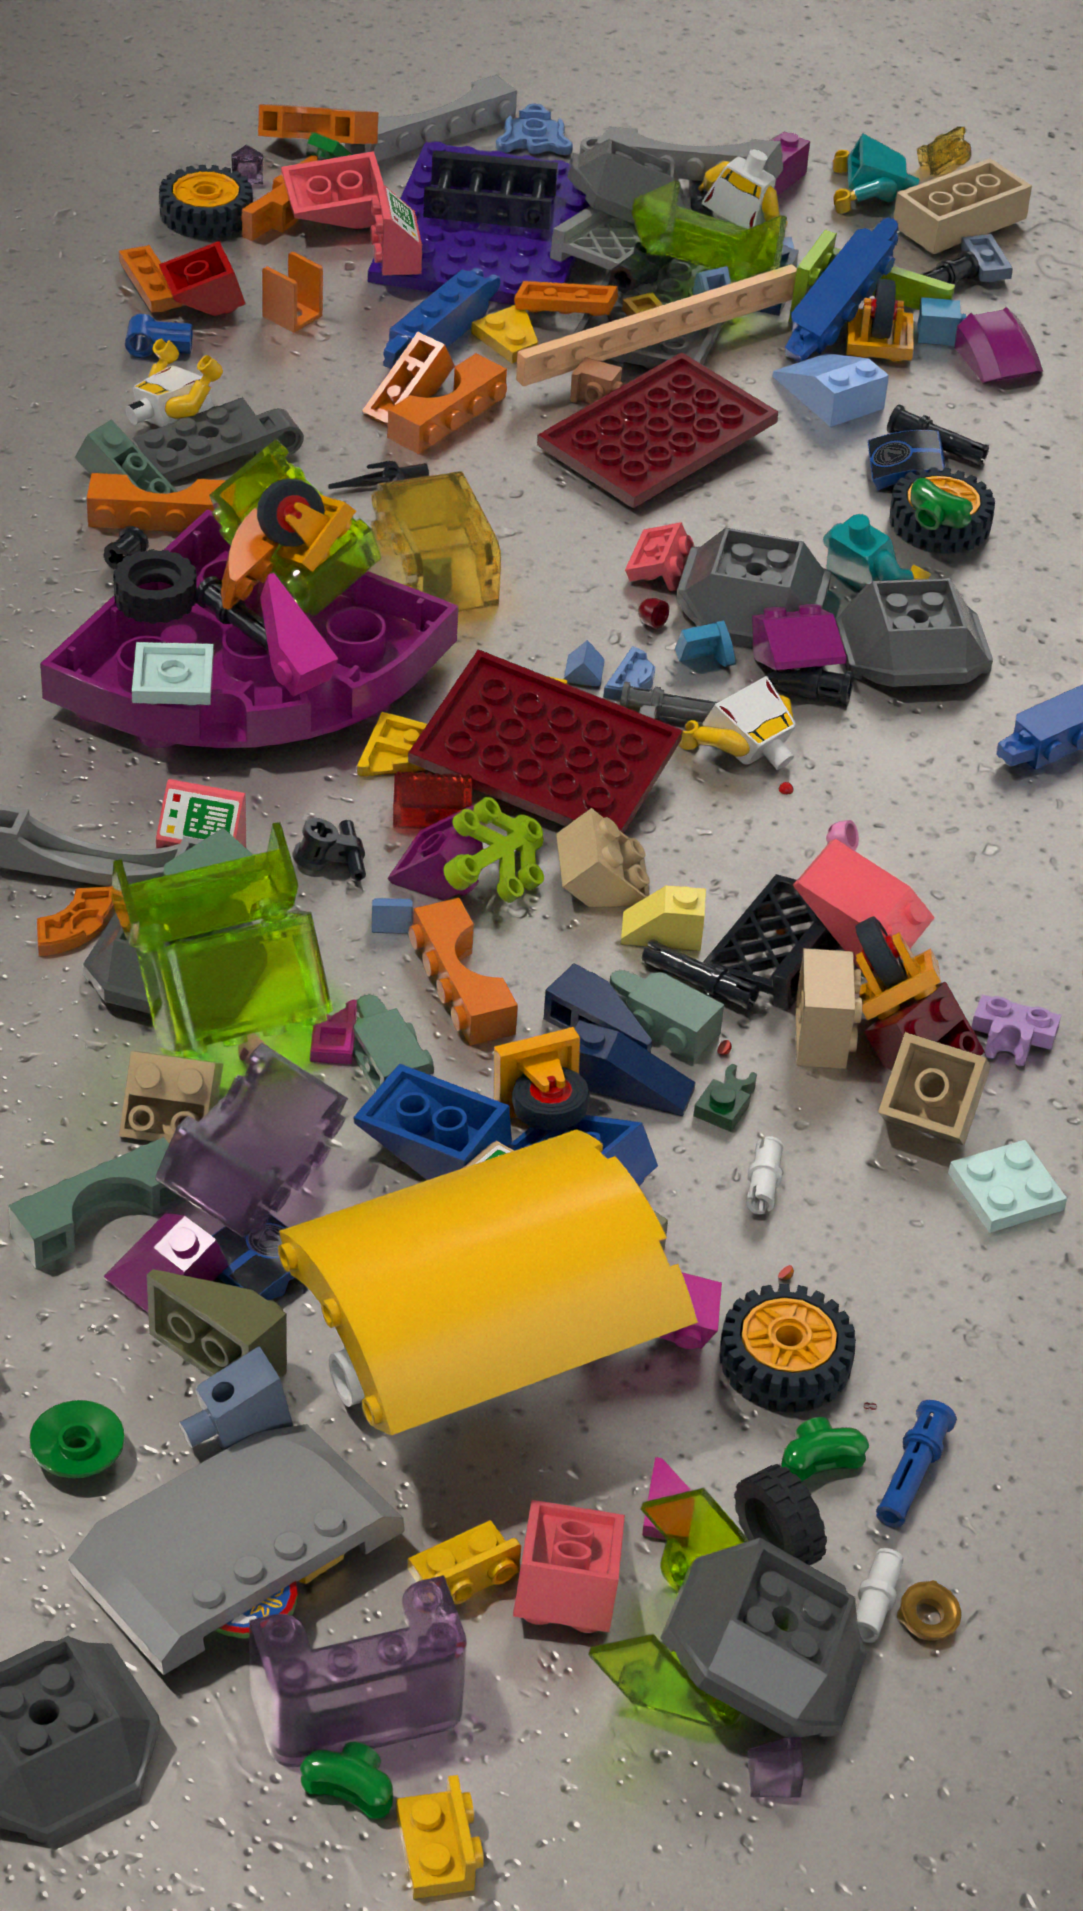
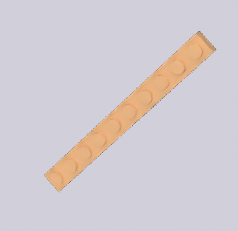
M792 264L518 351L516 380L524 387L574 371L585 357L604 361L792 300L797 268Z

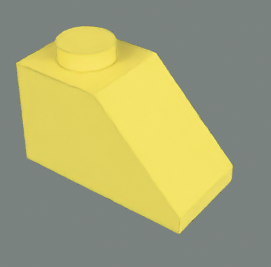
M666 885L623 911L621 945L649 947L647 943L654 939L658 943L672 949L701 951L706 889Z

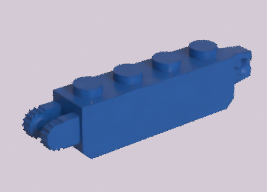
M886 217V219L883 218L873 231L867 228L856 230L791 313L792 335L785 346V355L799 363L805 361L814 351L821 355L828 345L831 346L836 342L842 326L846 321L851 322L854 319L863 299L871 297L875 291L877 281L882 275H887L893 268L895 263L893 250L898 243L897 220Z
M478 268L470 271L463 269L389 329V341L383 350V366L392 369L417 332L445 344L446 348L449 347L472 327L473 321L481 319L486 315L489 299L498 292L501 278L494 274L483 278L484 272Z
M1083 684L1017 713L1014 732L998 743L996 755L1002 758L1010 767L1026 762L1036 770L1049 763L1056 762L1077 750H1082Z

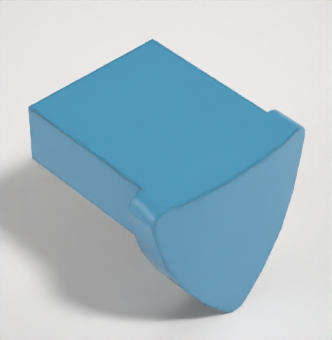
M724 620L681 631L674 649L679 662L713 655L717 662L724 667L735 665L733 644Z

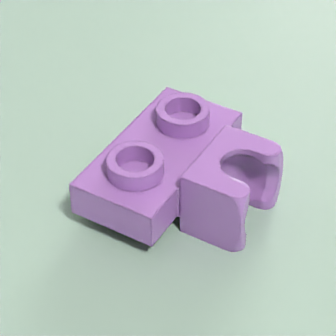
M981 995L973 1017L972 1029L989 1034L985 1049V1056L987 1058H994L999 1051H1008L1015 1055L1016 1065L1024 1066L1031 1045L1052 1049L1061 1015L1052 1013L1042 1007H1029L1013 1003L1003 997Z

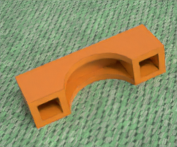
M259 104L258 136L309 139L311 133L314 132L339 143L377 144L379 112Z
M475 353L454 367V388L452 393L434 398L410 395L389 408L387 438L417 454L421 453L505 398L507 392V368Z
M91 474L87 493L88 527L123 529L126 526H134L140 530L183 532L207 509L231 519L233 517V481L197 479L190 487L184 490L160 494L144 491L136 487L127 475Z
M460 898L414 908L413 925L409 926L410 942L415 950H420L426 974L434 977L441 1002L443 1004L447 1003L450 1007L455 1029L457 1031L462 1030L469 1046L516 1035L518 1004L504 979L477 974L461 963L464 958L472 954L474 924Z

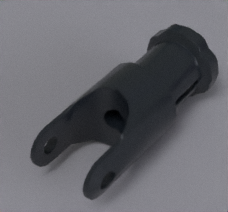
M822 666L784 669L783 673L772 668V672L767 675L777 690L812 699H817L819 696L839 699L842 704L846 705L849 703L854 681L852 671L842 674L825 671ZM772 678H776L778 683H773Z

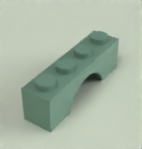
M164 1137L8 1205L10 1235L35 1269L75 1252L74 1237L77 1228L88 1216L97 1211L111 1207H130L155 1216L191 1200L190 1169Z

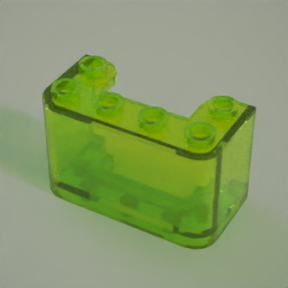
M277 439L273 440L209 495L215 508L212 511V515L222 526L219 532L230 545L243 520L254 508L257 509L263 492L272 483L283 479H298L311 485L306 480L304 472L299 466L295 467L292 463L288 464L286 456L289 452ZM353 517L351 518L352 524L349 530L342 537L335 540L329 549L330 555L328 559L315 568L313 572L288 564L277 556L276 553L282 545L278 544L276 551L271 556L270 561L273 563L271 574L275 573L305 615L309 612L311 615L316 616L382 559L373 530L361 518L357 521Z
M291 910L275 914V919L260 920L261 923L189 941L180 940L162 947L152 945L136 949L158 1046L171 1050L174 1055L183 1054L184 1058L194 1057L207 1053V1045L222 1042L223 1047H231L248 1042L247 1035L262 1031L264 1037L287 1032V1024L302 1022L303 1026H310L327 1021L326 1014L334 1010L312 913Z

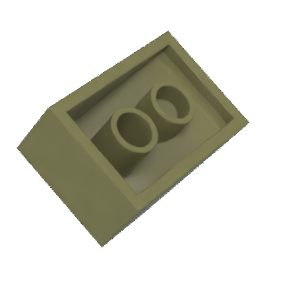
M155 1269L147 1274L149 1334L193 1366L211 1377L260 1346L278 1376L282 1378L287 1373V1314L276 1302L266 1300L255 1291Z

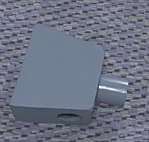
M260 1346L200 1383L196 1388V1393L202 1411L179 1422L181 1431L191 1448L214 1436L222 1451L256 1432L293 1426L281 1379Z

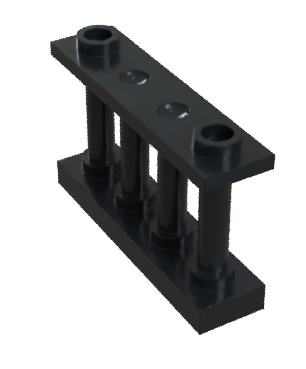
M434 150L432 155L431 184L438 186H425L423 217L549 230L552 199L544 198V195L556 197L558 162ZM450 186L469 188V191L450 189ZM484 189V190L500 191V194H499V193L481 192V190ZM513 192H514V193L532 194V196L529 197V196L513 195Z

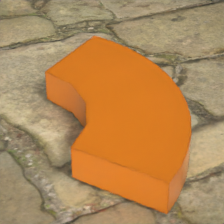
M116 886L77 888L74 899L65 909L54 915L37 918L39 956L70 951L89 942L101 933L110 922L116 909Z

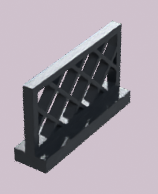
M775 874L703 962L716 968L723 966L719 965L722 961L737 958L740 964L723 967L727 968L731 975L758 985L760 992L773 995L775 1007L789 1010L797 998L803 948L836 951L840 944L794 888L793 884L797 880ZM779 890L795 894L785 898H775ZM801 906L803 909L802 912L784 915L782 911ZM773 912L777 917L760 922L756 920L760 915ZM808 922L811 924L808 929L795 932L791 929V926ZM782 928L785 932L783 935L766 938L764 935L766 932ZM756 935L758 941L741 945L737 942L740 938ZM792 946L790 952L774 955L772 949ZM765 952L767 956L748 962L745 958L747 955ZM771 968L774 970L769 979L753 974L754 972Z

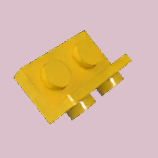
M489 1520L409 1557L408 1571L435 1610L438 1611L451 1604L463 1603L474 1593L493 1584H503L516 1573H519L521 1544L516 1538L506 1541L493 1522Z
M458 1775L447 1776V1791L397 1798L396 1814L413 1899L474 1890L476 1869L484 1867L483 1849L480 1837H471L468 1824L474 1823L472 1797L470 1792L462 1793Z

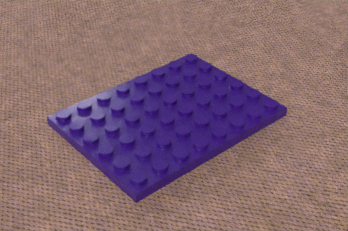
M425 142L400 197L403 202L415 211L422 243L421 274L383 276L380 263H375L373 258L368 269L367 282L435 292L462 269L470 271L478 268L483 270V278H487L492 274L501 278L498 292L489 301L515 305L514 297L523 281L568 282L576 257L571 255L562 262L550 258L553 230L558 225L588 208L590 204L585 199L586 194L578 190L568 179L569 163L562 160L549 161L536 159L530 155L516 156L505 154L502 151L476 150L470 146L456 147L445 145L442 142ZM433 151L558 162L556 197L544 195V198L552 199L550 229L423 217L425 186H438L431 184ZM450 186V189L469 191V188ZM484 189L481 190V192L499 193V194H500V191L484 190ZM513 192V195L529 196V197L532 196V194L514 193V192Z

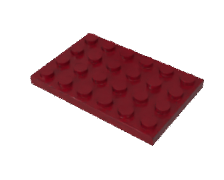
M681 352L537 434V446L630 507L635 508L778 422V411Z
M478 649L408 752V762L564 826L569 825L592 808L603 818H610L624 834L681 742L683 730Z

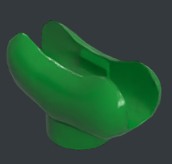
M918 478L913 483L910 501L913 508L916 509L915 517L924 528L936 530L940 525H944L953 529H960L971 522L970 512L973 509V505L968 499L942 490L927 478Z
M812 1418L802 1423L796 1429V1439L790 1441L783 1452L781 1467L785 1466L790 1469V1472L794 1475L796 1474L801 1482L814 1474L828 1470L858 1469L866 1461L865 1453L869 1448V1442L866 1436L855 1428H832L827 1418Z
M347 1742L341 1753L326 1749L315 1750L307 1755L300 1765L302 1773L300 1783L309 1794L330 1795L357 1806L369 1818L373 1819L384 1818L388 1815L393 1803V1785L387 1774L378 1769L381 1765V1758L376 1751L363 1743Z

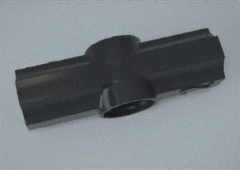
M666 231L662 235H657L651 241L643 240L636 242L633 254L611 270L610 280L614 286H617V290L625 294L629 290H634L642 283L651 284L656 282L659 270L680 255L682 245L678 242L677 236Z

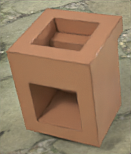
M585 357L572 373L570 402L577 403L580 400L592 404L625 385L624 382H621L622 368Z

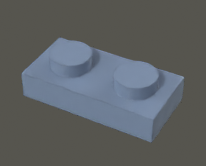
M992 234L962 237L960 248L962 252L969 250L977 257L979 262V273L977 276L981 282H997L998 280L1011 279L1013 267Z

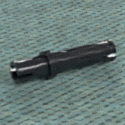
M654 939L647 943L649 947H652V950L647 947L644 948L641 958L643 964L653 966L706 990L707 995L714 999L720 996L742 1006L746 1010H750L754 1006L753 1003L749 1002V999L754 1002L757 1001L760 987L731 975L728 972L729 970L723 966L715 968L658 943Z

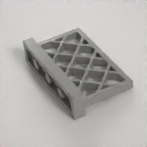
M589 206L554 228L550 258L562 262L572 255L612 270L633 254L636 242L643 240L651 241L657 235H662L666 231L676 235L681 232L682 224L676 226L663 225L662 229L651 231Z

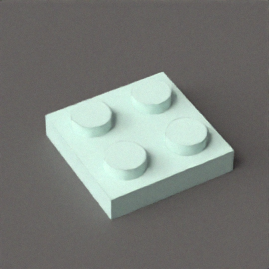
M136 642L132 703L210 705L214 658L213 644Z
M1026 1140L950 1162L948 1174L989 1233L1065 1210L1067 1197Z

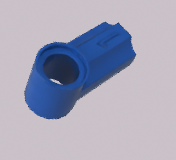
M137 314L129 320L125 348L129 354L135 357H147L153 352L154 343L158 339H163L166 343L170 340L177 347L179 353L191 354L193 326L188 323L157 322L149 315Z

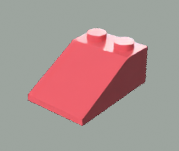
M374 151L281 167L294 218L353 229L368 228L374 225V217L371 214V197H377V184H384Z
M837 839L827 844L793 884L794 888L844 951L853 952V962L859 969L861 968L856 961V955L862 952L861 949L863 947L857 936L855 926L860 922L875 916L888 935L891 934L893 936L900 932L910 949L935 918L910 886Z
M531 1499L513 1616L524 1618L527 1622L537 1625L548 1623L568 1625L584 1633L596 1631L610 1632L619 1580L625 1515Z

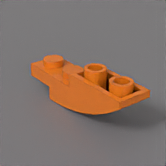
M311 155L299 164L318 161V157ZM282 174L273 179L272 191L242 209L243 238L253 241L271 229L283 233L299 220L294 218Z
M256 508L243 520L232 540L221 587L222 607L230 610L240 599L246 600L251 594L253 587L259 581L265 582L273 569V563L270 560L278 544L270 540L261 530Z

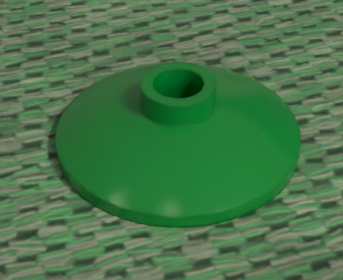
M72 1400L54 1405L43 1412L33 1424L29 1440L31 1453L35 1461L43 1469L61 1477L83 1478L98 1474L110 1467L120 1456L125 1437L124 1428L119 1417L108 1407L93 1401Z

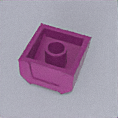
M1005 307L1003 310L974 315L970 313L957 326L954 348L982 383L1043 372L1040 359L1029 334L1018 317L1008 307Z

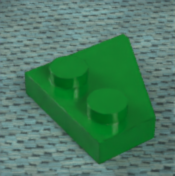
M314 132L311 133L307 142L306 154L308 156L315 155L319 160L353 155L338 141Z

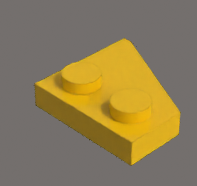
M515 305L472 322L471 333L511 364L517 362L518 351L538 345V340L527 311L515 309Z
M382 712L358 762L357 775L375 776L426 770L409 763L408 752L427 723Z

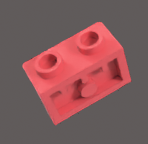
M682 522L643 529L625 569L630 582L642 579L649 581L662 576L670 592L678 589L690 549L694 547L693 540L690 535L686 534Z

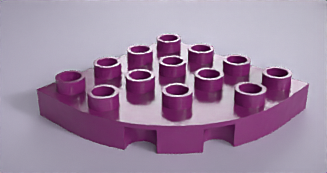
M207 509L164 550L181 554L183 558L191 561V565H194L196 569L197 587L210 576H216L222 581L232 540L242 522ZM278 544L270 560L273 563L271 574L275 573L338 657L329 681L293 697L287 688L281 685L275 678L271 668L269 652L234 625L223 624L218 621L215 613L209 608H202L195 604L191 612L183 615L178 620L174 619L167 623L157 622L156 624H149V622H138L131 617H126L122 611L118 610L113 596L40 663L42 699L75 712L79 718L85 721L100 722L115 729L137 735L142 744L152 748H166L175 744L214 748H242L278 745L305 740L337 731L365 718L378 717L382 712H387L390 704L410 690L457 641L458 605L330 556L321 567L315 568L313 572L288 564L277 556L276 553L282 546ZM259 581L253 587L249 597L244 601L247 608L264 619L260 596L265 582ZM151 582L138 587L146 590H163L172 587V585ZM136 642L213 644L214 658L210 705L132 703Z

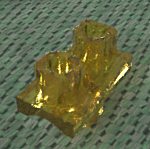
M957 126L948 133L935 137L932 143L917 148L919 165L929 167L930 175L938 176L954 165L967 163L971 158V144L964 140L965 127Z

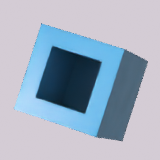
M921 297L917 323L918 343L955 345L957 326L966 318V314H961L960 300Z

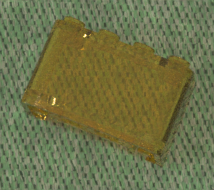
M457 471L378 483L376 491L371 493L372 506L376 513V519L371 521V533L375 542L379 541L383 548L391 547L392 545L395 555L401 556L403 571L406 576V583L403 585L458 605V612L498 606L501 575L499 542L463 472Z

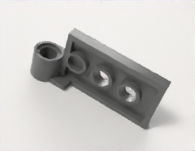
M242 397L220 406L211 407L209 410L198 413L195 416L181 418L174 423L149 430L132 439L135 446L170 483L253 451L257 461L276 454L279 456H289L298 451L302 446L304 435L286 410L276 408L256 415Z

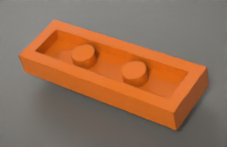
M150 245L119 251L120 264L151 313L166 312L172 308L183 307L181 303L174 301L158 265L161 262Z
M523 281L514 297L515 309L528 310L530 312L556 311L561 314L589 313L593 316L609 315L618 299L617 286Z

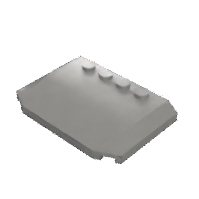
M308 1424L256 1432L96 1522L68 1560L72 1575L164 1675L205 1651L204 1636L245 1613L294 1581H299L358 1545L367 1554L405 1531L404 1518Z

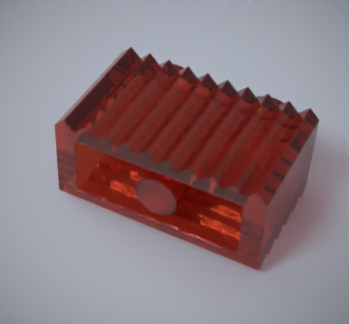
M398 771L395 773L393 828L424 829L472 806V776L469 773L466 776L461 773L459 775L454 773L440 775L438 772L434 775L430 772L426 775L423 772L408 773L406 771L402 774Z

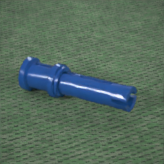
M929 1399L922 1401L916 1409L917 1420L913 1429H909L903 1437L902 1444L905 1452L892 1476V1480L880 1505L876 1509L877 1518L887 1526L897 1528L904 1524L905 1517L930 1463H934L941 1457L944 1450L942 1442L947 1432L952 1431L956 1425L957 1417L955 1412L940 1401Z

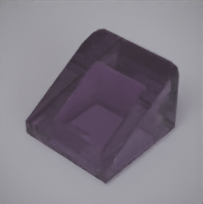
M786 1737L748 1749L750 1797H801L804 1781L801 1737Z

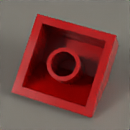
M220 241L158 264L175 302L213 316L231 313L238 307L246 305L235 272Z

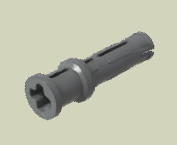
M626 681L623 684L620 701L621 706L638 713L643 705L656 706V719H660V716L702 723L714 705L718 703L666 694L661 687L657 686L653 690L633 687L630 685V682Z

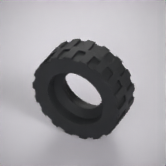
M155 549L144 552L138 551L131 556H126L121 563L119 562L116 565V571L114 570L113 573L114 600L117 603L118 610L122 611L126 617H131L138 622H149V624H156L157 622L167 623L171 620L182 618L183 615L191 612L192 607L195 606L194 596L197 589L196 569L194 565H191V561L183 558L181 554L172 553L169 550L159 551ZM151 582L172 585V587L163 590H146L138 586Z
M774 1464L737 1483V1490L734 1492L735 1510L747 1542L762 1538L809 1566L823 1559L822 1556L826 1554L827 1550L825 1548L827 1544V1536L824 1530L825 1525L819 1514V1508L811 1497V1493L796 1474L794 1475L785 1466L781 1467L780 1464Z

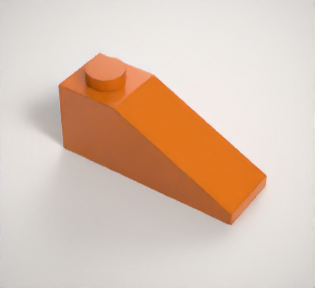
M417 332L363 408L362 413L388 426L389 408L410 395L430 398L434 395L455 367L445 344Z

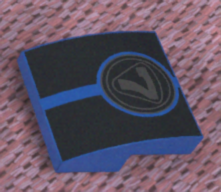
M901 431L867 440L872 480L877 490L896 484L901 477L905 479V475L910 472L916 474L918 469H924L928 473L929 468L937 467L938 472H943V468H946L941 436L938 431Z
M262 1207L234 1220L214 1233L212 1237L218 1242L229 1264L218 1278L226 1285L253 1290L266 1300H272L284 1295L289 1280L295 1278L291 1276L290 1271L287 1272L283 1268L278 1254V1246L282 1244L279 1231L289 1227Z

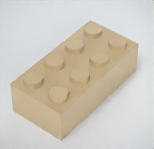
M989 158L897 192L894 220H897L898 229L907 237L916 241L927 251L933 254L939 253L961 244L962 237L986 235L1027 219L1032 185Z

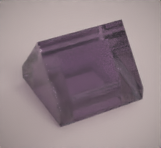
M246 144L231 154L232 172H240L241 177L245 176L248 178V182H251V184H263L262 153Z

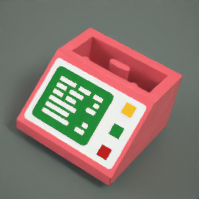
M377 184V197H371V214L374 217V225L370 227L371 245H374L375 263H380L383 276L421 274L422 243L415 211L384 184Z
M168 779L156 835V849L180 844L183 836L204 840L222 828L246 848V793Z

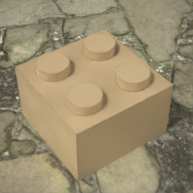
M803 948L795 1005L796 1066L846 1069L848 1053L856 1052L857 1027H853V1023H860L862 1016V998H855V994L860 992L861 969H854L853 952Z
M905 1032L878 1113L886 1121L965 1145L991 1065L986 1057Z

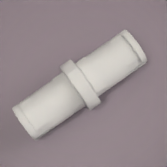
M773 1136L765 1137L764 1141L762 1139L757 1141L755 1160L748 1169L750 1188L746 1199V1206L755 1214H764L766 1209L769 1212L774 1208L775 1190L782 1180V1170L779 1166L783 1153V1144L778 1138Z
M880 1548L877 1551L868 1579L861 1583L858 1590L860 1602L856 1612L858 1629L863 1642L874 1643L877 1641L887 1611L894 1607L897 1599L895 1587L903 1565V1556L893 1549Z

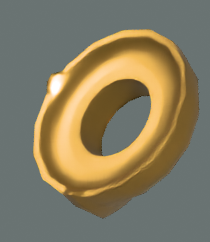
M932 1580L917 1582L908 1587L901 1597L900 1609L897 1611L896 1618L917 1637L928 1641H938L954 1633L960 1624L962 1612L959 1601L954 1594L943 1585L938 1584L937 1581ZM920 1604L933 1606L940 1614V1623L931 1625L923 1622L916 1613V1607Z

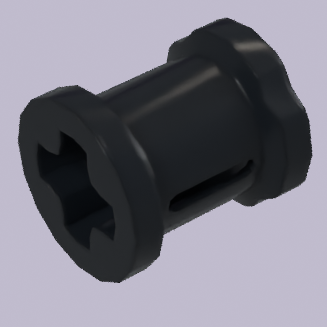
M126 526L120 531L117 541L109 543L104 548L103 557L109 567L116 570V565L119 562L121 563L126 556H131L138 551H147L149 548L147 536L137 527Z

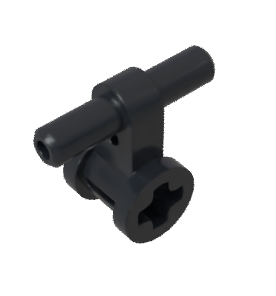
M321 818L308 819L302 829L304 837L301 842L295 845L292 852L294 861L302 868L311 871L322 870L326 866L327 861L348 864L351 879L354 881L363 880L366 877L363 863L365 850L362 840L357 837L353 821H341L339 823V834L337 828L327 820Z

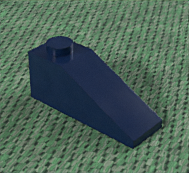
M573 963L545 990L543 1019L562 1030L571 1027L575 1029L578 1021L616 1030L651 1052L652 1039L610 983L597 974Z
M578 1021L575 1030L580 1036L579 1075L586 1081L589 1091L684 1116L695 1090L696 1082L619 1031Z

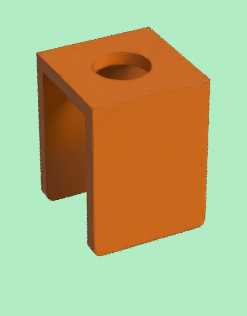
M293 251L288 254V277L268 266L262 269V316L293 333L322 317L323 267Z

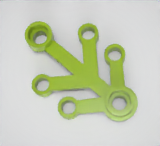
M485 797L475 804L474 812L470 809H464L453 817V826L460 835L471 836L489 845L473 856L460 854L445 864L444 875L453 888L465 890L478 880L483 868L498 859L500 882L497 884V892L505 902L512 903L523 895L524 888L533 890L544 882V873L536 865L535 851L541 848L544 842L543 830L535 819L527 815H518L512 818L502 813L498 803L491 797ZM480 822L483 824H494L507 831V836L481 825ZM514 850L520 852L521 869L518 871L517 877H515Z

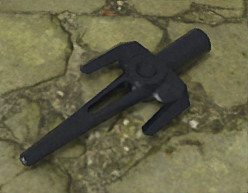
M396 461L368 464L366 466L367 469L384 468V470L331 483L328 485V489L385 484L389 487L380 489V493L400 491L406 488L407 480L428 477L429 469L426 463L399 467Z

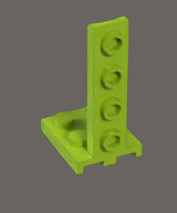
M824 230L798 265L788 322L792 323L791 313L841 251V249L835 247L837 233ZM893 266L887 275H882L880 278L895 281V300L904 301V306L920 310L921 297L953 299L955 285Z

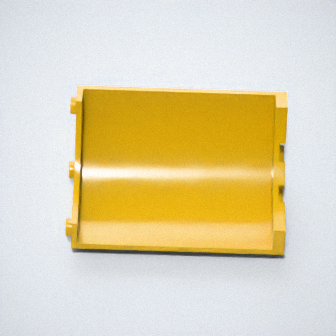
M574 1130L279 1231L282 1244L278 1246L281 1264L287 1272L290 1271L291 1276L300 1280L313 1293L321 1304L325 1322L330 1328L335 1327L364 1392L365 1398L362 1399V1407L365 1417L371 1426L392 1436L698 1323L679 1264L669 1265L660 1244L667 1236L642 1190L616 1156L607 1159L601 1153L603 1146L596 1138L585 1132Z

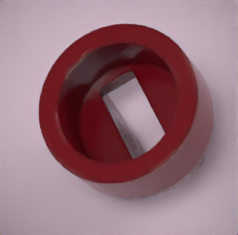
M657 598L645 599L638 607L640 621L654 629L661 628L669 617V605L667 602Z

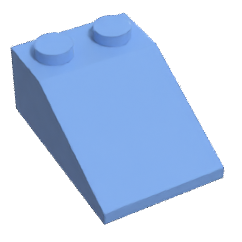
M826 353L774 370L772 377L828 426L832 427L884 409L889 375L869 358Z

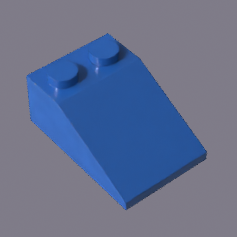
M400 1063L353 1117L355 1125L427 1180L462 1169L495 1141L507 1147L512 1143L509 1105Z
M585 1115L578 1124L562 1130L548 1131L530 1127L508 1146L515 1151L574 1130H579L602 1143L603 1151L601 1153L607 1159L616 1156L638 1186L644 1182L645 1177L658 1167L642 1122Z

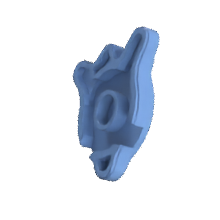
M529 104L525 109L519 111L518 118L512 120L510 115L506 119L504 134L496 140V150L510 152L518 148H524L531 154L553 151L560 155H568L572 153L573 144L564 136L565 126L561 118L556 122L551 119V112L547 111L544 106Z

